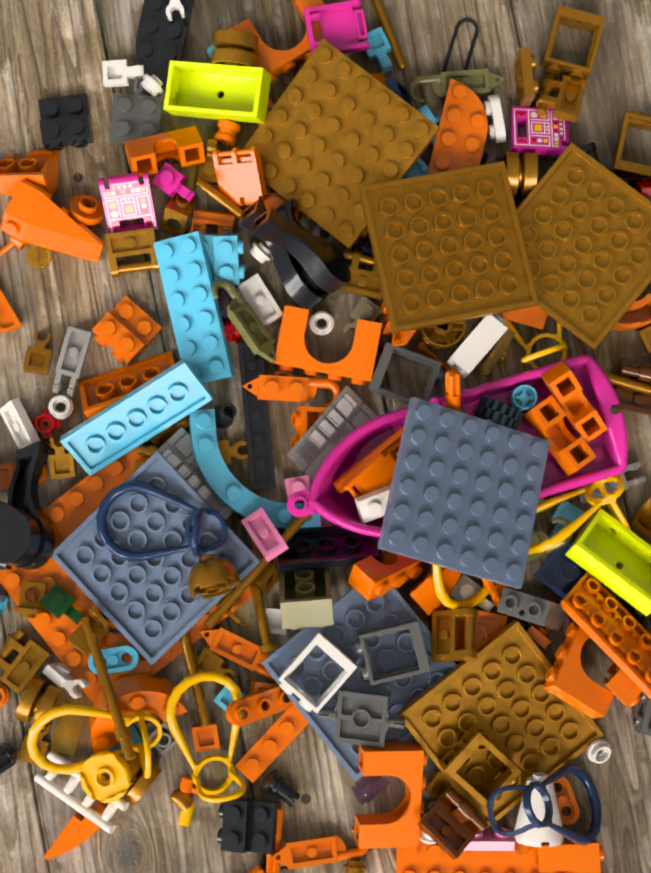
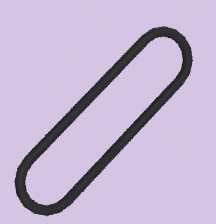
M469 18L461 19L455 26L442 72L446 71L459 26L464 22H470L475 27V34L464 70L468 69L479 32L478 25L474 20Z

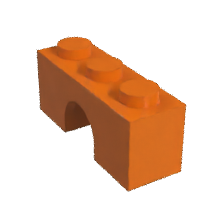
M196 126L124 142L131 172H138L139 177H142L143 172L147 171L149 175L158 173L157 163L164 159H175L180 162L181 167L205 162L203 141Z
M562 361L540 375L555 400L566 413V417L580 437L582 436L587 443L608 430L596 409L592 407L582 393L583 389L571 369Z
M553 395L524 414L538 436L550 441L548 450L567 476L578 471L597 457L582 436L577 438L568 431L563 421V418L567 415Z
M387 551L383 562L380 563L371 555L354 564L348 583L365 599L370 601L377 596H383L387 591L395 587L399 588L410 579L418 578L423 571L422 566L424 562Z

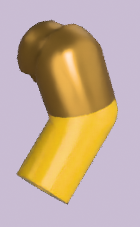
M176 789L171 793L170 799L181 810L178 824L189 827L195 806L194 801L188 793H183L181 790Z

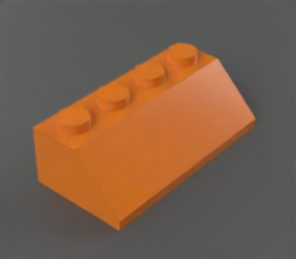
M168 351L78 382L86 418L89 419L176 364L172 352Z

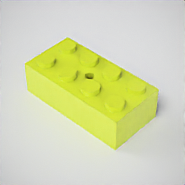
M170 60L163 109L173 116L265 124L272 75L261 67ZM220 92H224V96L222 98H219Z
M600 508L588 520L565 555L647 617L651 614V546ZM616 564H619L621 566V569H618L616 567Z

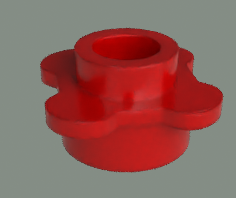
M227 320L224 325L226 339L235 341V344H238L242 336L231 320Z
M48 409L43 410L41 415L31 422L44 439L50 438L51 433L61 427V421L55 419Z

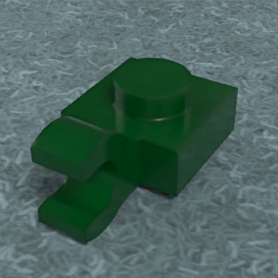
M57 583L39 601L57 619L64 614L77 625L81 621L80 619L83 618V615L71 606L75 599Z

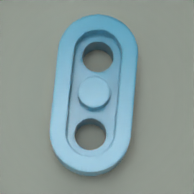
M131 645L101 649L102 655L107 661L106 667L109 674L132 670L139 663V652ZM124 653L131 655L130 662L123 660ZM91 654L88 659V665L90 670L98 675Z

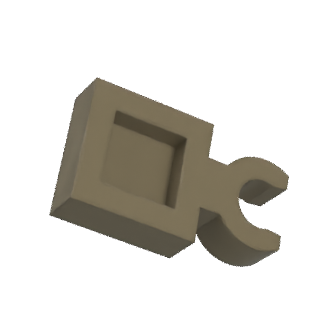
M363 296L349 315L354 322L347 324L343 329V333L346 334L349 329L356 330L358 319L375 322L382 313L381 308Z

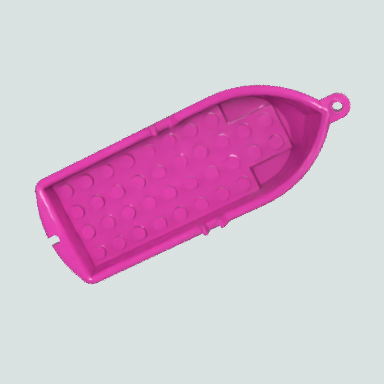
M578 355L562 360V362L571 369L583 389L582 393L592 407L596 409L608 430L587 443L597 457L569 476L566 475L548 450L539 499L619 475L627 467L628 436L623 412L612 414L610 411L612 405L620 404L619 399L604 371L594 358L589 355ZM561 361L462 390L461 412L475 416L474 412L482 396L491 397L494 400H499L502 403L508 404V406H512L510 403L511 393L520 385H529L537 392V402L532 407L534 408L552 395L540 375ZM445 396L428 400L445 407ZM408 407L373 418L346 435L322 462L310 488L295 492L288 498V511L295 517H305L318 513L330 522L347 530L367 536L380 537L384 516L365 524L362 523L359 519L353 495L348 490L344 493H339L333 486V482L404 426ZM529 409V410H527V411H523L522 413L525 414V413H527L528 411H530L531 409ZM523 415L517 430L539 437ZM565 416L563 421L566 428L573 436L579 438L580 436ZM353 486L352 488H353V489L357 492V494L359 495V494H360L359 491ZM297 500L304 501L305 506L303 509L295 507Z

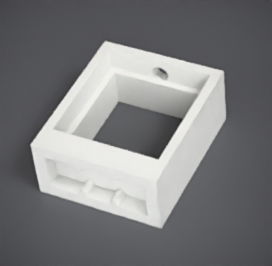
M497 314L485 316L453 353L446 364L452 369H457L461 377L465 379L508 329L504 326L506 322Z
M318 631L280 674L278 680L281 684L279 686L287 694L291 695L294 693L299 697L298 703L308 712L313 710L318 713L354 672L357 664ZM316 645L344 668L317 700L312 698L289 677Z

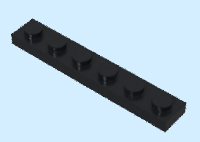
M246 342L238 343L241 385L257 378L258 374L266 375L264 358L258 354L254 355ZM242 387L251 490L276 488L268 400H258L256 395Z

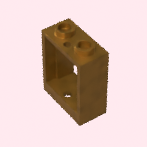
M559 5L553 19L541 68L546 69L551 74L563 73L571 77L587 80L592 72L606 17ZM559 24L593 33L584 67L550 58Z
M639 111L626 112L621 118L610 171L619 177L649 182L651 181V166L621 160L627 128L633 127L651 131V117L644 116Z
M474 725L465 732L439 761L443 770L486 808L488 799L494 790L503 786L513 785L522 772L513 760ZM481 744L507 766L483 794L457 772ZM502 793L496 797L494 804L500 800Z

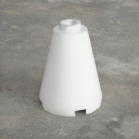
M543 772L532 773V776L527 778L526 785L535 781L541 783L548 777V774ZM552 782L546 786L553 805L552 823L563 827ZM533 789L531 793V806L535 816L540 821H543L545 816L544 801L541 794L536 789ZM523 797L514 830L531 824L524 810ZM550 827L533 828L513 836L516 838V842L532 847H541L542 842H549V847H555L564 842V836Z

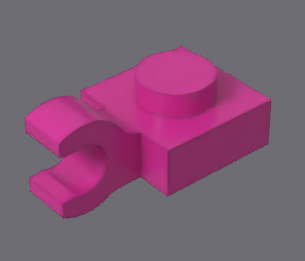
M167 162L151 181L172 198L178 193L190 202L195 196L194 192L183 185L187 178Z

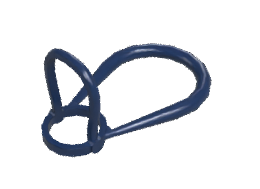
M142 481L125 482L111 489L101 501L96 516L97 532L104 546L116 557L131 562L151 560L190 549L192 550V555L198 557L202 552H208L219 547L225 541L227 535V524L223 516L217 511H214L212 508L203 507L198 509L170 493ZM140 491L191 510L192 515L187 520L185 526V533L189 543L184 546L132 552L123 549L112 540L107 530L106 517L109 508L117 497L127 492ZM203 514L214 515L222 525L221 537L212 546L198 544L199 528ZM194 520L193 532H192V535H191V529H190V527H191L192 521Z
M572 763L561 766L541 783L535 781L530 782L529 785H508L497 788L490 795L487 804L491 827L503 837L516 836L533 828L550 827L572 842L586 846L596 840L601 828V803L597 789L590 776L580 766ZM569 774L575 775L582 782L591 804V827L585 835L552 823L553 805L546 786ZM533 789H536L541 794L544 801L545 816L543 821H540L535 816L531 806V793ZM524 790L523 806L531 824L514 831L505 832L496 823L494 801L502 792Z

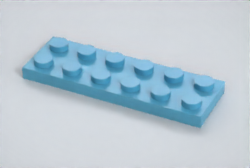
M202 231L154 242L180 360L185 359L203 383L235 376L218 300L213 297L211 292L213 278Z
M182 359L62 435L60 442L88 475L91 476L213 400V396L186 360Z

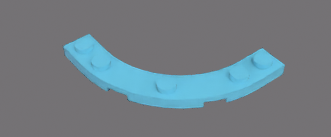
M201 409L190 413V437L194 458L206 480V484L224 505L243 518H246L262 507L275 528L286 529L296 518L288 511L287 503L271 501L249 491L233 476L226 466L217 442L215 409ZM295 503L297 509L304 508L305 503ZM318 513L312 514V519L310 521L306 520L299 529L321 527L320 515Z

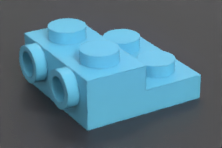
M239 233L202 234L213 283L216 280L224 279L233 285H240L241 279H245V264H240V254H244V240H239Z

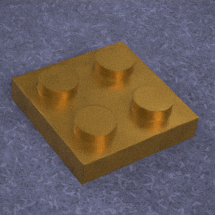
M521 47L514 61L518 107H530L532 101L535 100V94H538V80L533 79L536 60L535 55H531L530 47Z

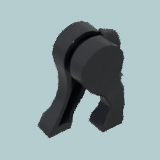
M259 198L242 212L238 224L245 229L251 230L250 234L265 241L279 278L287 293L295 302L306 309H311L326 299L329 293H334L349 283L351 271L338 248L329 240L312 235L295 218L293 212L296 205L295 198L286 201L276 210L272 207L267 210L264 202Z
M40 440L16 451V469L9 488L8 501L6 503L0 500V570H10L12 566L26 570L38 569L48 562L55 548V533L42 511L38 497L39 478L47 462L50 445Z

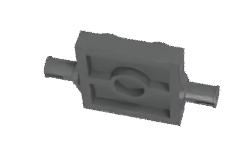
M138 79L133 80V93H113L110 143L125 145V141L160 134L162 97L143 94L142 79H139V88Z
M340 689L335 709L321 708L318 715L319 719L333 720L335 727L334 742L384 748L386 747L389 727L405 728V718L390 717V695Z

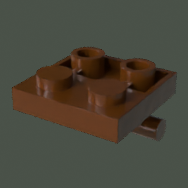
M620 359L617 371L618 376L651 385L650 364ZM615 385L614 390L620 404L612 405L611 408L651 416V395Z
M449 785L417 822V825L455 860L461 855L479 830L482 832L488 826V823L466 798L464 799Z

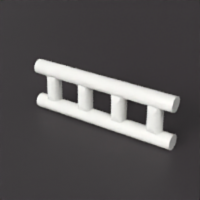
M54 750L50 751L47 755V759L56 764H72ZM49 771L46 775L41 772L36 774L34 781L109 834H112L116 829V825L110 821L117 808L124 812L129 807V802L120 798L115 802L109 803L103 814L100 815L91 808L95 802L94 799L86 795L82 802L72 795L80 782L81 772L70 774L72 776L64 789L53 782L57 774Z

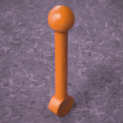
M424 341L418 343L417 348L419 351H425L431 358L441 362V366L446 371L452 370V368L427 348V344Z

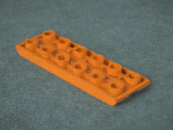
M586 572L561 600L562 609L651 700V635L594 576Z

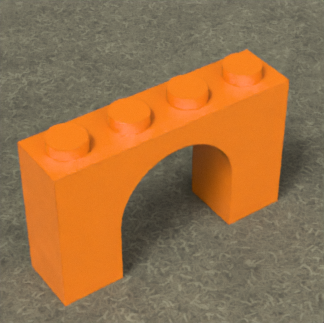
M292 0V4L304 23L305 28L303 8L325 5L323 0ZM249 18L229 28L231 30L249 32L259 37L258 50L254 52L257 56L256 67L264 68L272 75L271 83L281 73L287 74L295 70L299 63L307 61L311 55L307 29L303 40L294 48L275 50L262 41ZM320 22L312 23L314 42L322 40L323 35Z
M284 306L275 354L276 361L274 362V364H279V370L293 372L294 368L303 369V374L317 377L318 372L327 374V379L341 381L342 377L352 378L351 383L365 386L366 381L371 382L382 323L358 319L353 346L349 354L338 362L322 363L309 354L305 345V334L310 310Z
M573 621L565 631L566 639L564 643L559 646L555 653L556 660L554 665L548 669L545 675L546 682L543 688L592 719L605 717L614 694L591 680L584 672L580 654L583 644L590 637Z
M418 741L386 742V747L384 748L359 745L358 768L362 776H395L403 780L406 785L405 796L402 802L392 811L382 814H355L354 839L359 849L419 846V837L423 836V829L417 825V822L420 820V814L424 813V800L421 796L422 790H425L426 787L423 766L427 765V753Z
M564 839L561 845L549 847V842H542L541 847H535V866L539 872L572 871L575 873H604L600 867V861H604V850L597 840L586 846L576 844L569 839Z

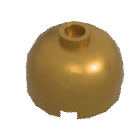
M215 554L202 556L200 558L201 561L192 567L188 577V587L193 599H197L196 595H203V599L219 597L232 592L231 587L235 584L237 589L241 585L236 567L225 558L215 557Z

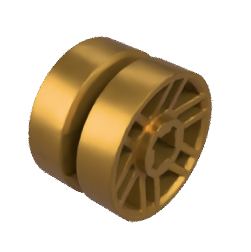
M216 30L213 37V46L217 49L212 50L211 64L256 67L257 56L254 52L258 50L259 37L240 30Z
M505 151L503 161L505 162L513 197L517 195L519 187L520 196L527 197L537 185V153L523 152L520 162L518 152Z
M466 320L443 324L447 325L446 330L438 328V325L419 329L421 339L428 347L434 350H449L456 346L463 337L466 330Z
M33 676L21 697L15 718L28 723L34 715L32 722L34 723L40 715L51 708L59 706L64 688L51 683L46 689L47 681ZM51 721L45 724L42 730L45 731L48 728Z
M137 752L135 753L136 758L127 763L132 777L131 785L123 797L132 807L162 771L159 766L151 762V777L149 779L144 778L140 754Z

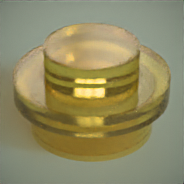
M34 245L27 251L26 260L32 268L44 269L51 261V253L47 248Z

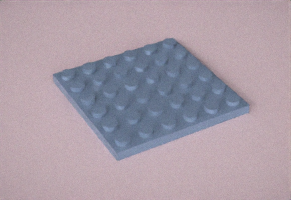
M416 397L410 398L377 548L512 588H522L550 441Z
M156 451L125 481H142L154 485L198 509L201 507L212 508L160 451ZM140 491L127 492L117 497L111 504L106 517L107 530L116 544L132 552L184 546L189 543L185 533V526L187 520L192 515V511ZM99 507L53 551L51 556L151 665L159 660L227 595L210 599H203V595H196L197 599L191 598L188 587L189 573L192 567L201 561L200 558L202 556L215 554V557L229 560L236 567L240 581L262 561L227 524L225 541L213 550L202 552L198 557L193 556L190 549L151 560L131 562L116 557L104 546L97 532L96 516ZM203 514L200 522L198 544L212 546L221 537L222 525L214 515ZM194 520L192 521V524H191V527H190V529H191V535H192V532H193Z
M395 588L387 591L383 596H377L370 601L365 599L356 589H351L332 605L334 625L322 628L304 627L261 662L278 685H280L281 682L278 680L280 674L315 634L320 631L357 664L354 672L322 709H335L340 689L390 695V717L399 718L396 714L398 711L456 666L454 661L441 663L431 661L432 634ZM417 619L430 671L371 686L369 679L364 680L361 665H364L365 661L363 654L358 655L355 640H359L358 633ZM409 629L366 639L374 674L417 664ZM316 645L289 677L312 698L317 700L344 668ZM286 693L355 781L361 778L362 774L358 768L359 745L334 742L335 727L333 720L319 719V712L316 713L313 710L308 712L298 703L299 697L294 693L291 695ZM406 726L404 729L389 727L386 742H405L413 735Z

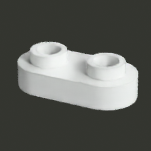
M498 94L487 96V101L483 102L486 115L489 116L491 124L488 125V136L490 140H494L495 144L506 142V131L500 98Z

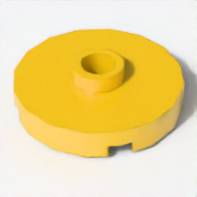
M101 751L93 754L85 761L80 773V782L83 790L90 798L97 799L102 803H111L125 795L131 785L132 774L129 765L123 757L115 752ZM104 772L109 773L110 779L104 776Z

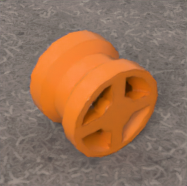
M219 119L217 122L218 131L214 134L213 140H218L217 143L225 146L235 147L237 145L236 135L240 132L241 126L229 120Z

